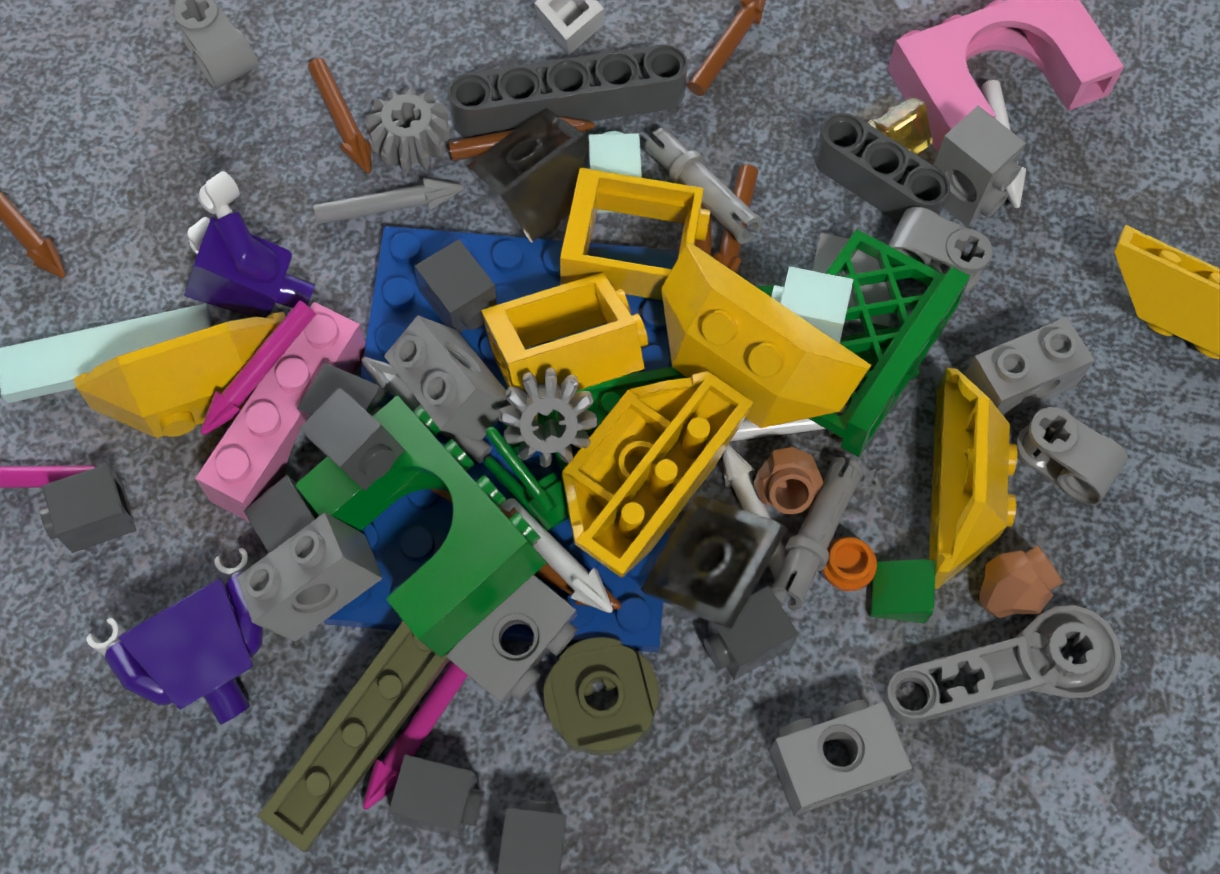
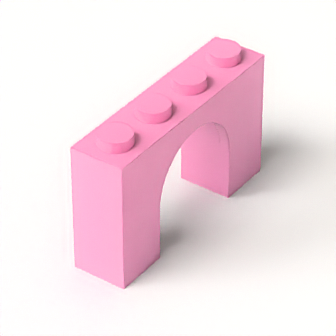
M995 0L981 10L964 16L954 15L937 26L923 31L913 30L896 40L887 68L938 153L944 136L978 105L994 118L996 116L967 67L966 61L979 53L999 50L1016 53L1027 58L1042 71L1067 111L1109 96L1124 69V65L1080 0Z

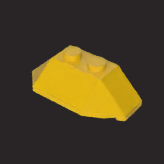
M1125 225L1114 253L1138 318L1146 321V324L1155 332L1165 336L1176 335L1193 343L1202 354L1214 359H1220V268Z
M691 242L686 244L661 288L672 367L687 378H691L693 374L709 371L753 401V406L745 418L760 429L840 412L871 367L869 363Z
M284 312L273 313L267 316V318L251 317L229 321L129 352L95 367L89 373L73 378L79 393L94 411L155 438L181 436L189 433L196 425L204 422L215 392L217 391L221 394L286 316ZM252 391V392L250 393V395L245 399V401L240 405V407H239L240 410L243 408V406L245 405V403L247 402V400L249 399V397L251 396V394L253 393V391Z
M946 368L936 388L928 560H935L936 562L935 589H939L995 544L1005 528L1013 525L1016 514L1015 494H1008V476L1014 475L1017 464V445L1009 443L1010 424L991 399L958 369Z
M709 371L693 374L691 378L667 380L628 389L590 436L589 446L581 448L562 471V481L574 544L619 577H624L654 548L713 470L754 402Z

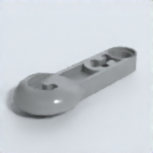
M1076 605L1055 606L1039 614L1013 639L911 666L897 672L886 686L884 701L890 715L896 720L906 724H914L1032 691L1068 699L1092 697L1107 689L1118 675L1122 658L1119 640L1109 623L1094 611ZM1067 638L1074 639L1073 646L1081 643L1086 651L1079 659V664L1072 663V656L1066 660L1060 653V650L1067 643ZM959 668H963L968 676L977 675L979 682L972 688V694L968 695L964 686L947 689L942 695L947 703H939L938 685L952 681L959 673ZM936 673L938 675V685L931 674ZM904 681H913L921 685L927 695L926 706L918 711H910L903 708L896 699L895 691L897 686Z

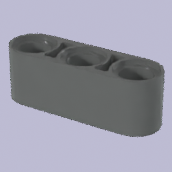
M836 113L824 121L815 151V163L823 174L898 223L903 212L911 207L926 208L940 216L950 193V182L941 170L857 116L849 113ZM875 170H881L887 174H881ZM917 197H923L928 201H923L921 199H918Z

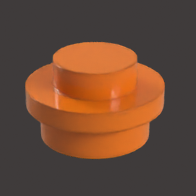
M841 537L829 544L827 548L829 559L824 570H821L827 582L836 589L846 592L865 588L872 581L877 569L876 556L870 546L854 537Z

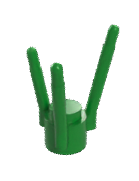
M553 410L547 416L542 415L544 422L549 419L557 422ZM488 427L486 435L528 490L526 491L493 457L488 456L484 459L485 466L522 503L529 514L542 524L546 531H550L569 519L563 481H559L555 473H551L537 481L497 429ZM555 452L560 469L563 471L569 463L561 459L559 452Z

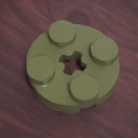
M590 638L568 647L560 655L559 661L552 667L544 684L545 712L554 732L564 740L571 750L596 756L617 754L634 746L650 731L659 703L658 681L649 661L639 652L638 654L635 653L631 648L623 646L622 642L612 638ZM597 682H603L606 690H616L618 698L610 701L608 710L599 711L596 705H588L585 700L586 696L593 694V684Z

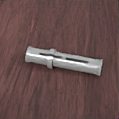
M662 127L655 130L653 134L665 147L657 145L649 137L645 144V150L669 171V179L676 184L704 188L702 205L706 209L711 210L710 213L734 236L738 243L744 244L751 241L754 236L742 225V222L748 226L750 225L759 233L763 226V219L755 214L706 167V159L695 150L689 151L673 135L669 128Z
M836 457L832 459L823 481L824 484L817 493L798 535L789 539L785 547L787 558L775 583L771 586V590L781 606L784 605L789 594L792 597L788 608H802L805 601L804 598L816 572L824 570L829 559L827 548L858 482L861 481L864 475L862 468L856 462L850 460L845 473H843L841 469L845 463V458Z

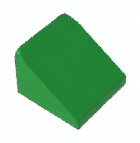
M918 559L877 562L876 573L872 579L870 617L925 624L934 610L935 560Z

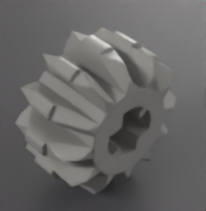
M411 85L406 94L398 95L390 88L388 101L374 100L373 114L368 115L366 121L367 134L370 135L368 140L371 151L374 152L375 156L381 155L382 162L385 163L387 168L400 162L401 168L407 174L412 164L419 163L428 170L430 165L429 157L443 159L445 144L450 142L452 135L451 126L448 124L447 109L443 103L435 102V97L430 90L417 96L416 91Z
M547 368L545 383L538 384L535 376L531 372H527L523 375L526 392L517 387H509L506 391V399L512 406H506L499 411V420L510 425L503 432V438L507 444L520 443L518 456L523 461L530 458L535 451H538L540 453L541 466L545 468L551 463V453L559 452L563 461L570 463L573 460L570 444L579 448H587L590 444V438L584 430L596 427L597 425L596 414L586 410L593 404V397L590 391L575 393L578 387V378L574 375H569L558 385L556 370ZM553 409L558 412V422L549 419L544 425L538 423V412L546 416Z

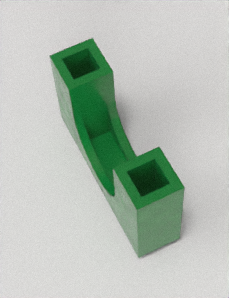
M397 395L373 416L405 449L393 462L392 467L385 475L376 479L364 491L327 456L295 486L319 516L326 512L359 532L364 530L394 502L409 493L425 489H437L450 493L453 502V520L445 542L430 560L386 598L417 639L442 658L540 570L547 561L533 547L541 537L518 512L508 519L499 509L507 499L491 481L483 475L475 482L466 472L474 463L455 441L451 439L443 446L435 437L442 430L438 428L420 404L412 411Z

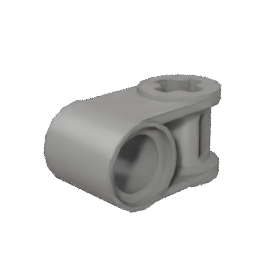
M177 0L173 14L178 26L183 31V41L202 73L215 90L259 66L248 41L240 30L233 26L215 0Z
M911 207L903 212L888 245L944 275L947 274L951 266L970 275L964 293H967L976 286L980 279L981 270L988 265L993 253L991 242L981 232L940 217L937 213L922 207ZM972 243L973 247L969 254L964 252L967 245Z
M1047 407L1038 411L1032 417L1030 424L1017 435L1015 440L1017 456L1021 462L1061 487L1073 499L1087 505H1098L1102 502L1128 460L1126 451L1117 442L1097 433L1074 418L1070 413L1058 407ZM1055 422H1059L1060 425L1056 429L1051 427ZM1046 436L1049 439V442L1043 439V437ZM1038 448L1041 453L1038 456H1034L1033 453Z

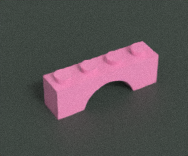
M313 302L310 307L316 313V316L257 385L195 478L210 502L248 522L250 521L244 510L260 498L267 489L285 477L288 458L300 432L299 428L306 422L297 410V407L323 364H330L354 375L364 357L366 343L360 324L316 302Z

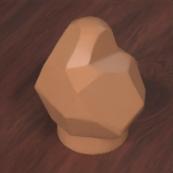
M795 447L772 451L769 458L757 472L753 484L763 504L775 507V509L784 514H797L806 510L811 505L813 498L817 495L824 482L812 455Z
M1039 545L1026 553L1021 550L999 554L985 566V578L979 595L980 604L986 612L1000 618L1012 614H1039L1052 598L1053 593L1051 590L1064 582Z

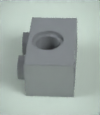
M979 105L944 136L933 166L947 176L950 182V193L943 208L968 228L982 214L990 218L1003 205L1008 197V194L1003 190L1019 174L1022 167L1017 164V161L1026 145V142Z
M417 316L384 355L392 368L442 431L481 441L486 435V429L493 427L498 422L500 409L511 406L506 399L504 387L458 330Z
M1065 317L975 355L964 376L987 395L1006 418L1075 388L1095 360L1068 317Z
M325 512L240 574L237 579L252 623L297 641L382 580L383 577L365 534Z
M533 575L457 643L446 657L502 704H505L511 696L519 702L541 676L534 669L548 651L557 656L578 631V628L572 624V621L577 616V611ZM514 624H524L530 627L534 633V641L531 648L521 655L508 654L502 647V636L505 630Z
M857 700L832 711L835 719L814 726L811 718H805L779 729L781 737L775 739L769 749V753L793 816L901 779L912 769L885 701L867 707L865 700ZM836 741L843 744L849 751L850 765L837 767L829 763L823 753V743Z

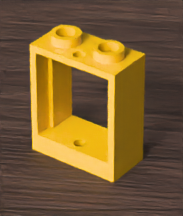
M580 168L560 256L561 283H570L603 272L614 290L621 288L627 295L663 301L661 288L672 269L588 255L597 209L683 223L684 228L679 258L686 244L691 242L695 245V239L706 240L711 210L701 208L704 188Z
M603 272L481 310L492 355L508 388L517 387L526 392L523 375L527 372H531L535 376L538 384L545 383L547 368L556 370L558 385L569 375L576 376L578 378L577 391L645 369L641 347L648 345V337L644 323L639 314L631 315L624 291L621 288L614 290ZM607 323L606 325H603V326H599V327H596V328H593V329H590V330H587V331H584V332H580V333H577V334H574V335H571V336H568V337H565V338H561V339H558V340H555V341H552V342H549V343H546V344H542V345H539V346H536V347H533V348H530V349L525 350V348H528V347H531V346H535V345H538V344H541V343H544V342H547V341H550V340H554V339H557V338H560V337H563V336H566V335H569V334H573V333H576V332H579V331H582V330H585V329H588V328H592V327H595V326H598V325Z

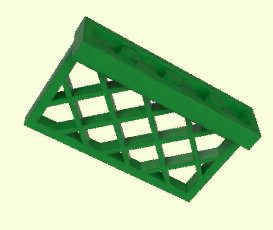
M856 229L825 274L840 276L844 271L846 276L841 277L853 279L851 293L855 307L847 308L845 321L860 319L866 338L840 342L839 344L853 353L870 350L875 367L872 371H867L858 385H862L857 394L856 391L853 392L848 400L849 406L841 417L831 413L808 419L842 437L841 448L860 457L959 307L970 275L952 266L947 274L944 275ZM860 250L877 259L881 270L856 274L851 259ZM912 277L929 286L923 295L902 298L896 280ZM885 282L891 300L866 304L860 286ZM913 309V311L908 317L906 310ZM896 312L901 327L900 330L895 333L876 336L870 317ZM888 347L884 354H882L881 348Z

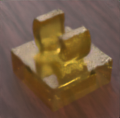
M910 97L897 107H890L887 109L888 113L877 120L872 119L868 122L869 125L916 155L933 144L926 104L924 101L914 97Z

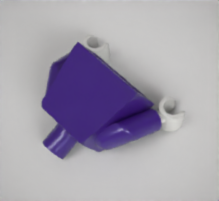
M219 172L201 187L198 199L204 209L209 213L216 214L217 218L211 216V219L204 217L188 230L190 247L197 257L184 296L250 317L267 318L275 303L292 309L299 301L308 306L315 283L286 273L292 253L283 247L251 234L240 212H232L228 204L237 199L240 193L237 184L228 173Z
M239 548L242 561L237 567L225 568L220 556H217L214 562L220 578L133 628L126 630L114 619L109 618L106 621L112 626L113 632L106 642L102 643L91 633L87 636V643L105 657V661L124 689L159 706L174 703L180 710L204 697L220 725L250 708L249 702L234 678L254 666L252 656L262 647L263 627L252 623L237 579L240 574L252 566L248 553L244 548Z

